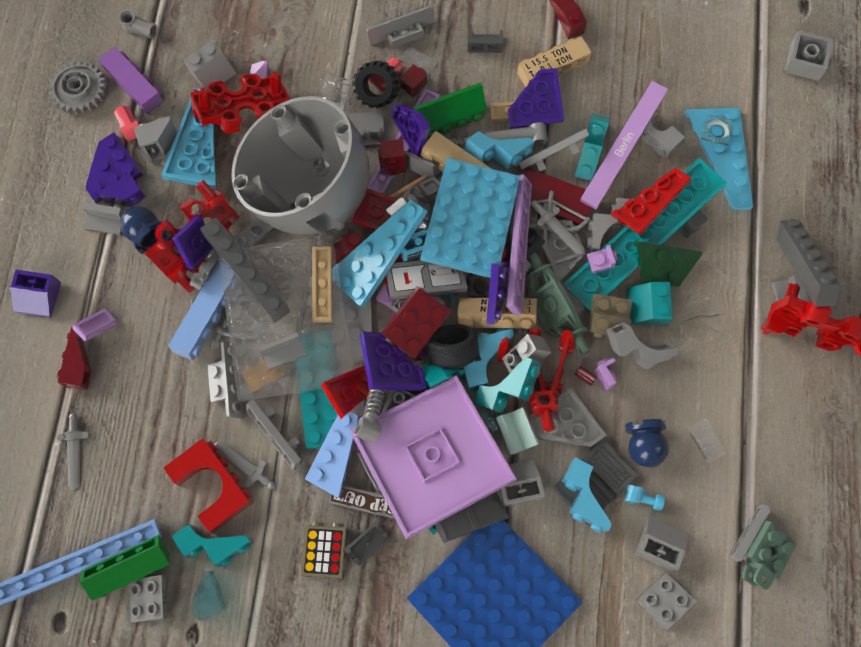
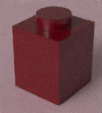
M413 64L400 77L401 89L414 98L427 84L426 71Z

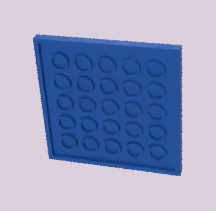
M504 520L475 530L407 597L409 602L450 647H541L583 603Z

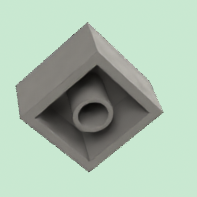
M798 31L790 43L784 72L819 81L827 71L834 39Z

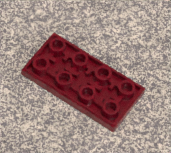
M527 169L525 176L532 184L531 202L546 200L549 198V192L553 191L554 201L588 217L591 207L580 202L586 189L534 169ZM556 205L560 211L555 217L562 220H570L575 225H580L584 221V219Z

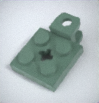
M765 520L746 555L752 561L748 560L742 571V578L750 585H759L762 589L767 590L774 579H779L797 543L772 522ZM751 571H753V577H752V578H750V576H749V574H750Z

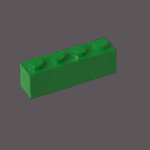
M157 535L81 570L80 584L91 601L103 598L116 589H122L129 583L141 580L148 574L160 571L170 565V553L160 536Z

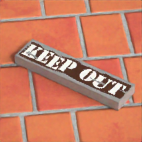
M344 485L341 490V498L331 494L330 504L396 520L384 496L381 494Z

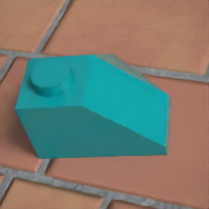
M432 363L422 367L427 390L456 375L459 380L465 378L464 370L459 368H441Z

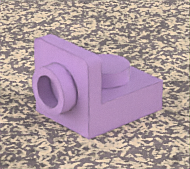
M610 245L606 246V249L587 254L592 274L614 268L615 261H618L616 251L611 250Z
M614 358L601 360L597 363L598 366L594 371L606 391L613 388L616 384L615 374L612 370H608L616 362Z

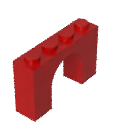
M202 438L163 467L173 483L178 486L202 470H215L220 475L223 484L220 497L197 516L207 531L214 534L253 503L250 500L252 495L245 487L242 489L238 484L240 482L239 477L234 471L230 473L227 469V466H229L228 462L223 456L219 457L215 452L218 450L211 440L208 442Z

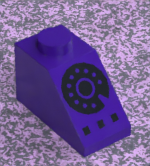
M130 173L97 192L105 203L129 207L140 203L145 198V195Z

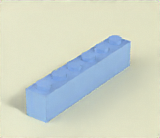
M221 257L168 345L172 352L191 361L201 353L202 345L205 340L209 339L213 325L218 323L223 308L228 306L231 294L239 286L240 280Z

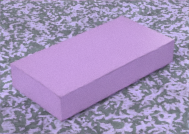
M104 308L74 324L73 330L84 341H87L117 325L118 320Z

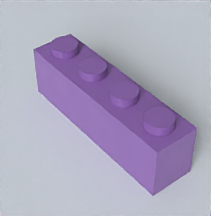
M113 47L98 59L104 70L146 114L163 102L160 96L162 93L155 84L153 86L150 84L151 81L145 73L141 75L138 66L134 62L130 63L128 61L129 58L124 51L119 52L116 47Z

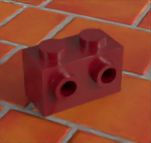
M403 139L380 142L381 149L377 150L380 169L384 168V174L394 176L406 172Z

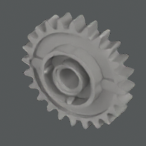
M77 61L76 65L70 62L69 67L64 64L63 70L58 68L59 74L53 73L55 79L49 80L52 85L48 86L51 90L48 92L51 96L50 99L58 109L60 108L63 112L67 111L70 115L73 111L76 115L80 111L86 114L87 109L92 112V106L98 108L97 102H103L101 97L106 96L104 91L108 90L105 85L107 81L98 67L95 68L92 63L88 65L86 61L83 64Z

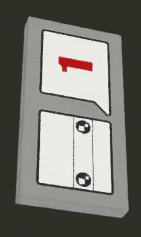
M421 260L393 263L386 274L391 300L407 299L416 286L422 288L431 296L466 292L468 289L464 271Z

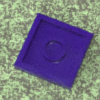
M196 215L172 238L188 269H194L214 249L200 230L205 225L202 216Z

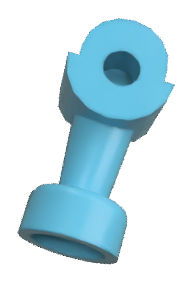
M628 485L624 501L630 504H637L639 502L650 504L654 510L661 512L665 496L656 494L653 497L646 494L644 488Z

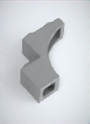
M617 198L615 204L611 205L610 214H593L592 219L588 221L587 230L591 231L590 237L587 238V248H590V253L600 250L601 240L609 231L624 225L613 218L611 212L622 208L624 203L630 199Z
M624 322L606 330L612 350L619 356H626L633 352L636 364L643 369L652 368L655 364L668 361L673 356L679 354L677 347L670 342L655 345L640 342L635 336L632 327Z

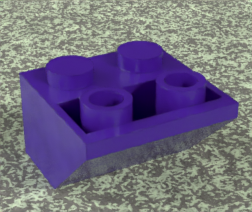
M16 269L10 286L13 311L51 318L61 282L50 274Z

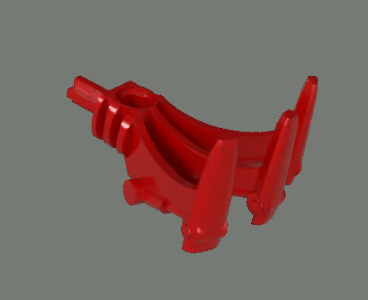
M534 328L529 334L541 336V331L538 328ZM569 330L562 332L558 349L559 352H562L553 382L543 381L542 368L540 367V374L536 378L533 393L529 398L533 415L541 416L543 431L547 432L555 430L553 414L559 411L558 397L563 389V384H561L564 373L563 367L567 354H573L574 337L573 333ZM507 337L502 339L499 344L497 359L501 363L504 362L502 358L511 351L510 340ZM547 400L549 403L541 404L540 401Z

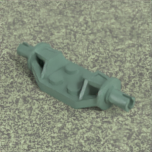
M535 252L527 259L532 264L531 267L533 269L528 275L530 279L528 298L537 299V315L547 332L561 338L564 331L561 327L568 326L573 333L574 346L579 356H582L591 351L583 338L588 329L583 327L576 309L558 277L552 271L553 266L551 264L543 265L537 252ZM542 277L544 284L539 288L538 278Z

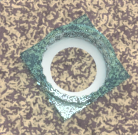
M707 114L701 139L728 146L734 120H730L722 115L713 116ZM715 124L722 126L725 130L724 136L717 138L711 135L708 131L710 126Z

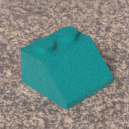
M649 282L627 289L628 299L632 300L629 317L631 325L667 326L672 320L670 282Z

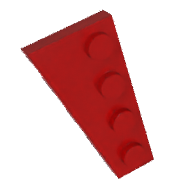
M674 168L657 180L655 185L649 189H644L640 192L639 196L624 203L622 208L619 210L615 209L611 212V215L641 236L691 182V177Z

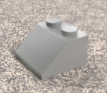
M210 41L183 60L189 73L205 90L208 89L209 84L221 80L227 83L237 76L223 52L213 41Z

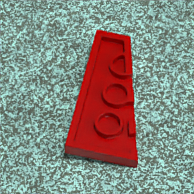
M365 365L327 380L321 385L340 419L345 417L369 396Z

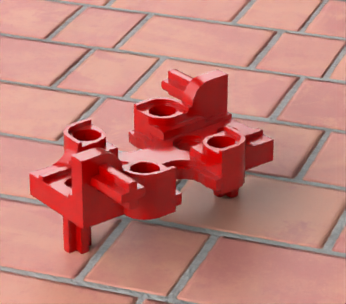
M272 72L270 77L262 79L253 73L242 75L240 83L243 88L240 91H230L226 83L219 80L210 83L207 90L204 88H200V91L194 89L190 93L194 118H199L202 126L218 124L223 132L229 134L240 132L242 118L239 112L241 110L251 109L259 119L270 109L290 100V97L281 81V74H276V72ZM228 103L226 106H220L221 104Z
M202 180L195 188L205 199L203 201L189 199L180 207V210L187 216L188 223L196 215L202 216L203 219L209 217L211 220L217 218L231 235L229 228L240 218L239 215L225 201L226 197L222 192L213 191L205 180ZM198 204L199 211L193 214L191 208L193 205ZM166 220L155 231L158 241L144 254L174 284L178 282L190 293L195 290V287L190 286L191 279L186 274L187 270L192 273H198L201 264L206 261L203 259L194 269L187 268L181 254L174 251L175 242L172 239L181 229L174 228ZM170 230L171 236L168 239H163L164 231Z
M789 283L785 298L771 304L766 324L761 326V330H764V335L770 333L777 335L784 332L794 338L807 326L819 328L816 331V335H818L816 347L828 351H837L843 345L853 347L857 355L861 357V313H859L858 317L830 318L829 316L833 312L830 309L831 306L815 307L812 301L807 302L799 299L800 287L796 283Z

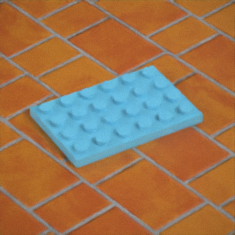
M447 158L420 260L490 278L491 264L501 262L520 176Z

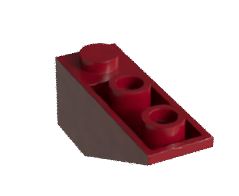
M71 327L66 337L67 345L62 353V366L57 373V383L67 388L87 390L92 372L83 339Z

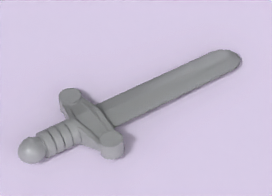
M537 201L531 202V206L541 215V218L536 223L538 228L547 224L575 253L580 255L584 253V247L555 218L560 211L558 207L546 211Z
M71 413L69 415V431L58 434L57 439L59 441H67L68 486L70 489L75 490L80 485V439H88L90 434L77 431V415Z
M218 441L215 443L218 449L216 452L249 476L244 483L245 487L250 488L259 481L268 489L272 490L275 488V483L263 475L264 469L267 466L266 461L261 460L255 466L223 442Z

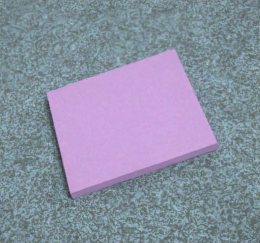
M457 375L378 415V422L382 425V429L376 443L372 444L355 437V428L350 430L406 540L517 480Z

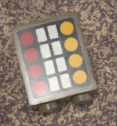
M311 522V525H306L300 576L344 579V549L348 528H344V524L332 523L331 527L323 526V522Z

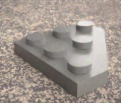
M571 388L558 397L559 411L553 414L555 430H551V432L543 431L541 416H534L533 414L529 416L537 439L590 448L607 436Z

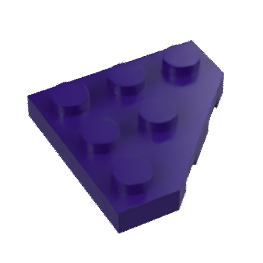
M557 68L539 70L521 92L517 100L508 109L510 129L524 128L539 122L545 125L564 122Z
M401 104L393 106L392 119L411 152L421 157L423 146L428 139L429 121L423 117L421 112Z
M115 132L98 142L85 188L96 204L103 200L97 192L130 173L134 180L143 176Z
M503 260L491 264L486 324L494 325L501 320L502 306L508 294L510 261Z
M363 331L360 334L369 389L424 391L427 388L423 369L418 365L414 366L406 359L408 356L397 346L393 347L390 345L382 333Z

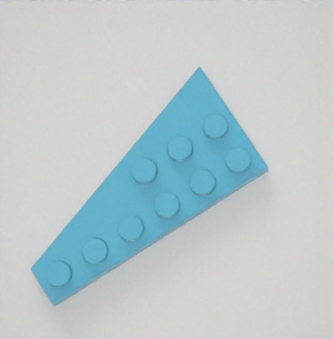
M740 108L686 109L685 115L692 123L691 127L700 140L699 143L710 166H713L715 172L727 182L723 192L732 210H751L753 202ZM714 120L724 122L729 129L728 137L722 142L709 140L705 135V127L709 122ZM717 124L710 126L708 130L709 135L714 139H720L725 134L724 128Z

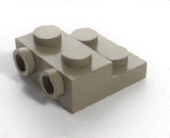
M593 294L587 332H592L593 337L604 338V335H608L606 330L623 322L630 326L631 319L629 317L632 300Z

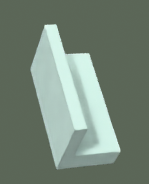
M525 407L496 417L510 455L539 445Z

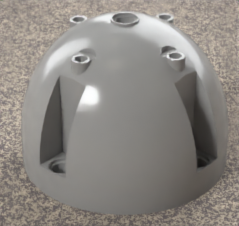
M299 97L285 101L270 109L250 127L241 140L234 156L232 184L240 202L260 220L278 230L299 235L319 234L333 228L339 231L343 229L344 222L359 208L366 194L370 174L369 158L359 131L338 105L321 97Z

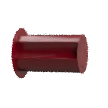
M581 365L574 374L589 385H592L597 376Z

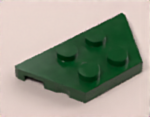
M634 240V247H637L639 255L637 260L638 265L641 267V278L645 282H670L671 286L679 287L703 253L696 250Z

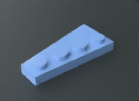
M349 412L342 419L337 415L305 480L337 498H341L342 495L341 490L346 479L348 462L352 455L351 449L353 442H355L350 430L356 427L361 418L353 412Z

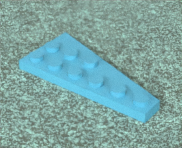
M190 98L161 176L165 180L195 186L202 180H205L212 189H216L214 124L202 126L199 118H194Z
M411 199L332 269V282L359 306L365 307L428 211Z

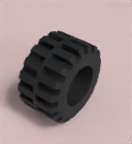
M372 61L363 64L362 67L357 69V74H354L353 77L355 81L352 82V86H355L353 92L354 94L357 93L358 96L356 98L362 100L363 105H368L370 108H380L392 103L397 98V93L401 88L399 87L401 80L397 77L399 75L398 72H395V68L389 66V63ZM374 73L381 75L385 81V90L381 95L374 94L368 86L369 78Z

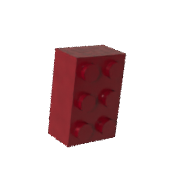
M416 286L381 333L415 359L451 311L422 288Z

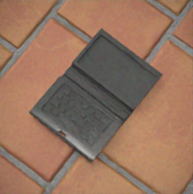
M604 438L581 459L583 462L593 466L589 478V487L602 509L639 475ZM562 477L552 488L571 507L579 491H572L565 487L566 483L562 482Z
M496 491L435 524L442 542L446 543L467 535L474 530L505 520L509 516Z

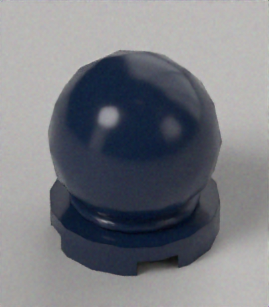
M131 207L124 212L120 219V229L123 235L133 242L136 250L144 254L158 241L155 231L162 222L158 221L155 214L146 207ZM164 231L163 239H167L168 236L166 231Z
M645 419L643 424L634 425V422L626 423V433L632 435L628 445L631 458L638 465L649 468L659 466L664 462L669 452L667 438L661 433L667 429L666 421H662V419Z

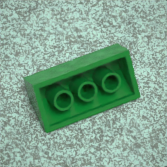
M480 82L415 106L414 110L421 112L423 117L429 121L428 141L435 131L439 134H447L456 127L463 128L472 121L478 122L482 120L487 107L483 86Z

